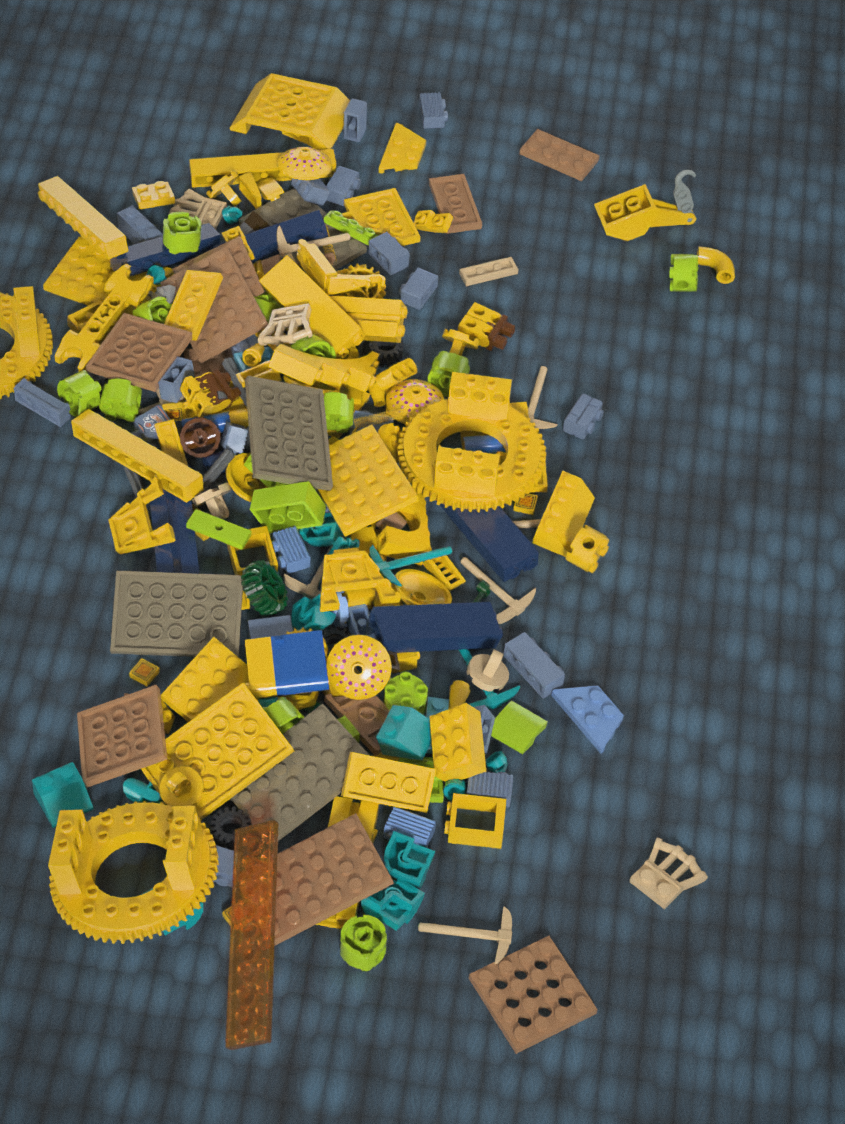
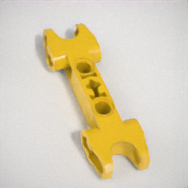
M124 264L115 271L104 287V291L109 295L88 320L80 333L69 330L65 334L55 354V362L61 364L70 357H77L81 359L78 372L82 370L87 371L86 365L129 305L137 307L146 301L154 283L153 277L147 275L140 281L129 280L131 266L128 264Z

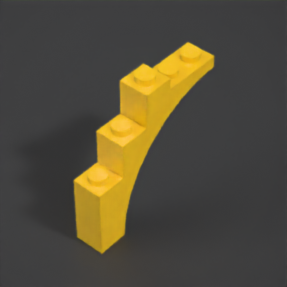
M280 344L274 350L269 368L310 386H313L316 381H320L339 390L343 384H347L366 393L376 383L375 373L380 362L377 361L379 354L374 351L361 358L333 359L311 355Z

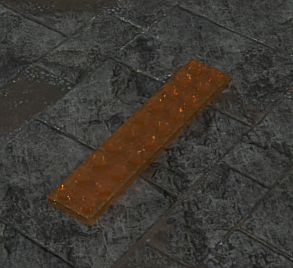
M275 820L235 829L226 1048L229 1050L271 1042L279 823Z

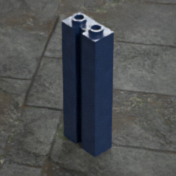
M163 489L164 494L150 502L153 531L169 523L173 527L176 541L155 546L157 572L200 574L195 531L186 528V523L193 514L192 499L186 503Z
M440 504L441 508L503 582L516 578L521 570L524 572L532 570L538 565L539 552L500 506H497L496 510L489 508L488 512L484 509H481L480 512H477L476 509H473L472 512L464 509L461 512L460 508L452 510V506L444 508L445 504Z
M491 602L373 607L368 618L371 632L375 633V639L387 651L395 653L496 648L503 636L502 628L499 627L496 611L493 610Z

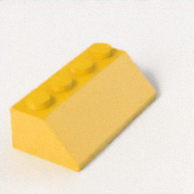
M562 471L533 538V544L566 557L567 552L572 553L570 546L583 527L595 499L581 478Z

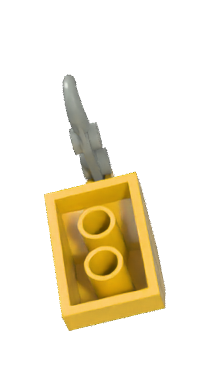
M683 170L677 174L673 191L676 205L652 199L646 184L595 203L596 212L606 235L629 241L645 235L650 227L693 224L696 221L695 214L692 211L694 203L690 190L682 182V178L686 175H692L695 178V172Z

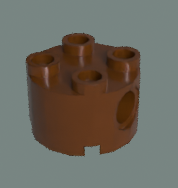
M194 418L188 421L181 430L180 443L184 451L191 456L197 458L207 457L213 454L220 446L221 432L218 426L210 419Z

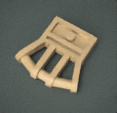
M188 189L181 198L175 200L174 207L170 209L169 214L187 212L191 217L197 216L201 220V225L210 223L216 229L223 216L222 209L227 207V203L205 198Z
M310 304L272 310L269 324L258 337L259 345L276 344V346L288 342L293 344L307 336L308 338L313 337L309 326V317L312 310ZM299 326H304V330L297 332ZM288 328H289L288 334H287V335H283L285 329H288Z
M657 837L649 860H646L645 864L631 876L630 883L663 909H666L682 891L704 882L708 876L704 871H701L695 861L696 858L683 852L681 846L671 845ZM659 850L670 853L659 866L654 863ZM678 858L683 864L670 876L665 870ZM690 868L694 877L679 883L677 880Z

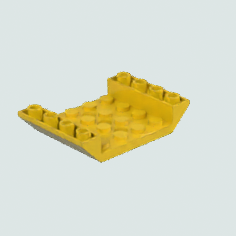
M271 73L256 83L230 126V130L247 134L251 125L311 137L313 148L317 150L332 149L344 127V111L350 100L337 87Z

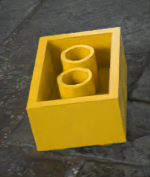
M464 703L429 716L434 769H436L435 777L447 782L450 779L463 780L486 772L481 713L479 710Z

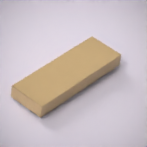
M512 257L462 268L459 270V274L465 286L518 274V268Z

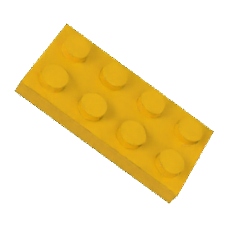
M187 270L164 325L192 332V340L197 341L223 280L221 273Z
M350 752L341 796L427 813L436 769Z

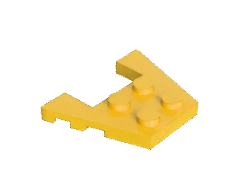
M157 477L150 481L152 484L145 490L142 488L137 493L138 497L130 504L127 502L109 519L115 549L120 555L176 541L173 527L169 523L154 531L152 530L146 504L164 494L161 481Z
M366 551L324 556L320 612L339 610L340 603L336 592L376 588L381 605L399 603L401 596L398 591L395 592L392 589L390 581L387 578L384 579L380 574V569Z

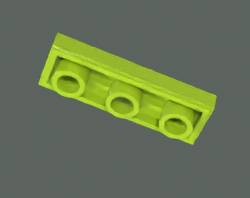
M329 211L323 219L324 223L343 233H349L351 237L368 246L369 240L378 236L373 229L360 226L357 221L343 217L338 211Z
M195 509L186 523V528L241 550H243L252 534V531L197 509Z

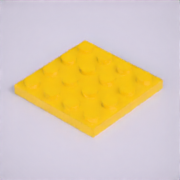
M213 637L161 694V700L187 722H190L240 684L249 683L247 664Z

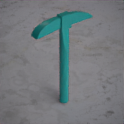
M374 545L369 549V556L380 569V574L397 586H402V584L390 571L391 569L452 553V548L447 546L386 562L382 560Z
M468 649L459 650L468 665L473 658ZM520 686L498 695L493 691L483 690L486 699L470 703L469 705L472 707L485 705L488 709H495L513 698L520 690Z

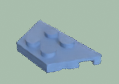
M599 686L552 690L551 696L599 753H603L608 741L615 734L616 728L623 721L624 715Z

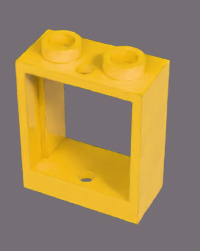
M267 526L248 529L252 531V534L243 549L264 546L268 562L278 571V562ZM227 544L235 575H242V570L245 567L240 568L236 551L241 549Z
M453 793L452 802L448 801L446 814L451 815L450 821L446 820L444 834H449L448 843L501 849L506 799ZM457 808L496 813L494 831L455 827Z

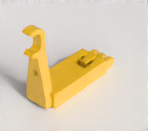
M299 240L297 259L301 267L327 295H334L364 286L370 288L371 283H379L384 287L385 277L379 274L364 276L337 274L315 243L308 244L306 240Z

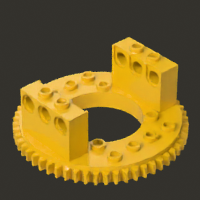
M33 286L13 288V296L0 292V328L7 331L14 339L12 349L6 352L4 357L0 359V399H2L3 395L9 397L10 393H14V387L23 378L27 381L35 382V376L40 377L41 372L45 371V366H48V361L51 360L50 355H52L53 349L52 332L43 313L40 314L39 309L35 307Z
M452 372L448 399H440L439 402L434 401L432 405L427 404L425 409H420V413L415 412V417H410V422H406V427H403L402 433H400L397 453L401 471L408 482L412 483V488H417L418 494L423 492L424 498L430 497V502L436 500L437 505L445 504L444 508L452 506V510L460 508L461 512L464 509H468L469 512H472L473 509H476L477 512L484 509L488 512L489 508L496 510L497 506L504 508V504L510 506L512 501L518 502L519 497L524 498L525 493L529 494L530 489L535 488V484L539 483V478L542 477L546 462L545 441L542 440V434H539V428H535V423H530L531 418H526L525 413H520L519 409H514L512 405H509L512 379ZM461 431H478L497 439L505 448L507 457L499 465L500 453L490 454L479 450L468 451L461 448H445L439 444L451 434Z
M135 801L134 804L125 803V805H117L113 809L108 808L103 813L99 812V815L92 816L88 822H86L82 810H60L48 864L52 875L49 876L52 900L58 914L60 913L61 918L65 919L66 924H71L72 929H77L79 934L85 932L87 938L93 935L94 940L97 941L101 937L104 943L111 939L113 944L117 940L124 944L128 939H130L131 943H134L137 938L142 942L144 937L147 936L153 939V934L157 933L161 936L163 930L170 932L171 926L179 927V921L186 922L187 915H194L193 909L201 908L199 902H206L205 895L211 894L209 888H214L213 881L217 880L216 873L219 871L217 867L219 865L217 847L209 828H206L204 822L201 823L195 806H172V803L165 805L164 802L158 804L155 802L147 803L146 801L137 803ZM135 843H151L167 850L166 859L163 860L167 877L161 883H157L153 890L145 894L128 898L114 897L102 892L95 885L96 874L102 862L111 853L124 846Z

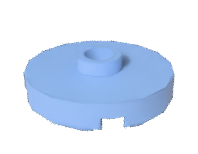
M342 591L336 592L340 603L339 610L330 612L336 614L333 621L335 628L345 629L348 626L345 622L349 619L347 599L345 596L342 597L341 593H344Z

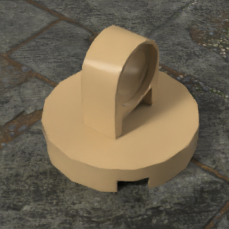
M227 482L219 485V488L210 489L192 499L195 507L206 504L212 516L224 520L229 517V510L222 496L232 489Z
M494 649L491 655L479 654L474 656L467 666V675L470 673V676L473 678L471 682L486 691L492 692L498 688L502 690L509 680V671L501 661L504 654Z

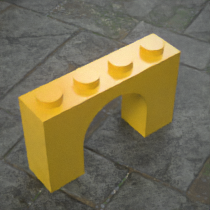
M417 488L413 489L419 501L397 511L408 521L407 524L410 532L386 526L377 536L379 554L401 559L432 551L430 532L428 530V516L426 514V500L423 497V492L417 493ZM424 561L415 564L421 566L424 563Z

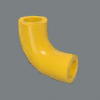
M698 247V265L714 268L716 270V279L720 283H731L735 278V269L731 259L717 249Z

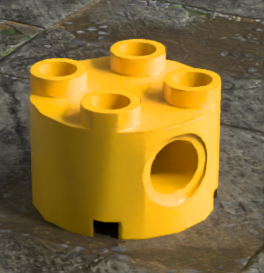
M585 525L574 538L570 546L572 553L567 552L566 561L593 574L599 563L597 561L599 557H604L609 549L608 537Z

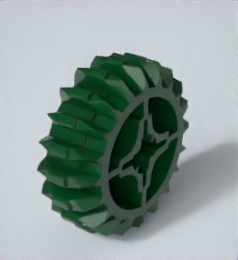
M258 560L248 564L242 570L241 579L243 581L241 585L244 587L243 592L246 593V598L249 599L250 605H253L256 611H259L261 615L269 616L281 612L287 606L286 601H288V597L286 594L288 591L285 589L286 584L283 583V578L280 577L279 571H276L273 565H270L268 561Z

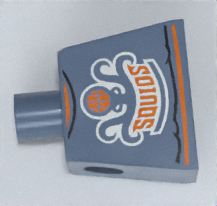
M159 404L135 418V431L131 432V434L156 448H160L154 424L171 419Z

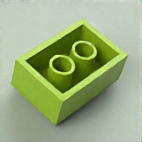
M309 481L256 489L253 492L250 511L262 527L267 526L269 533L278 532L282 529L285 530L286 528L289 529L290 527L293 528L294 526L297 529L322 526L326 510L325 503Z

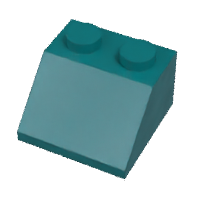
M393 705L376 737L382 754L423 760L432 742L430 719L412 707Z
M73 762L32 779L34 795L52 828L57 826L60 810H82L84 814L93 810V805L83 779Z

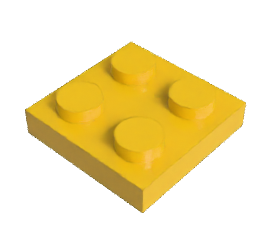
M158 181L155 184H140L137 187H132V193L139 209L175 204V197L168 182Z

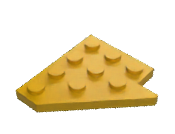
M396 188L344 199V206L347 212L342 213L343 217L357 221L364 228L373 229L378 236L388 232L392 237L396 238L401 246L420 242V235Z

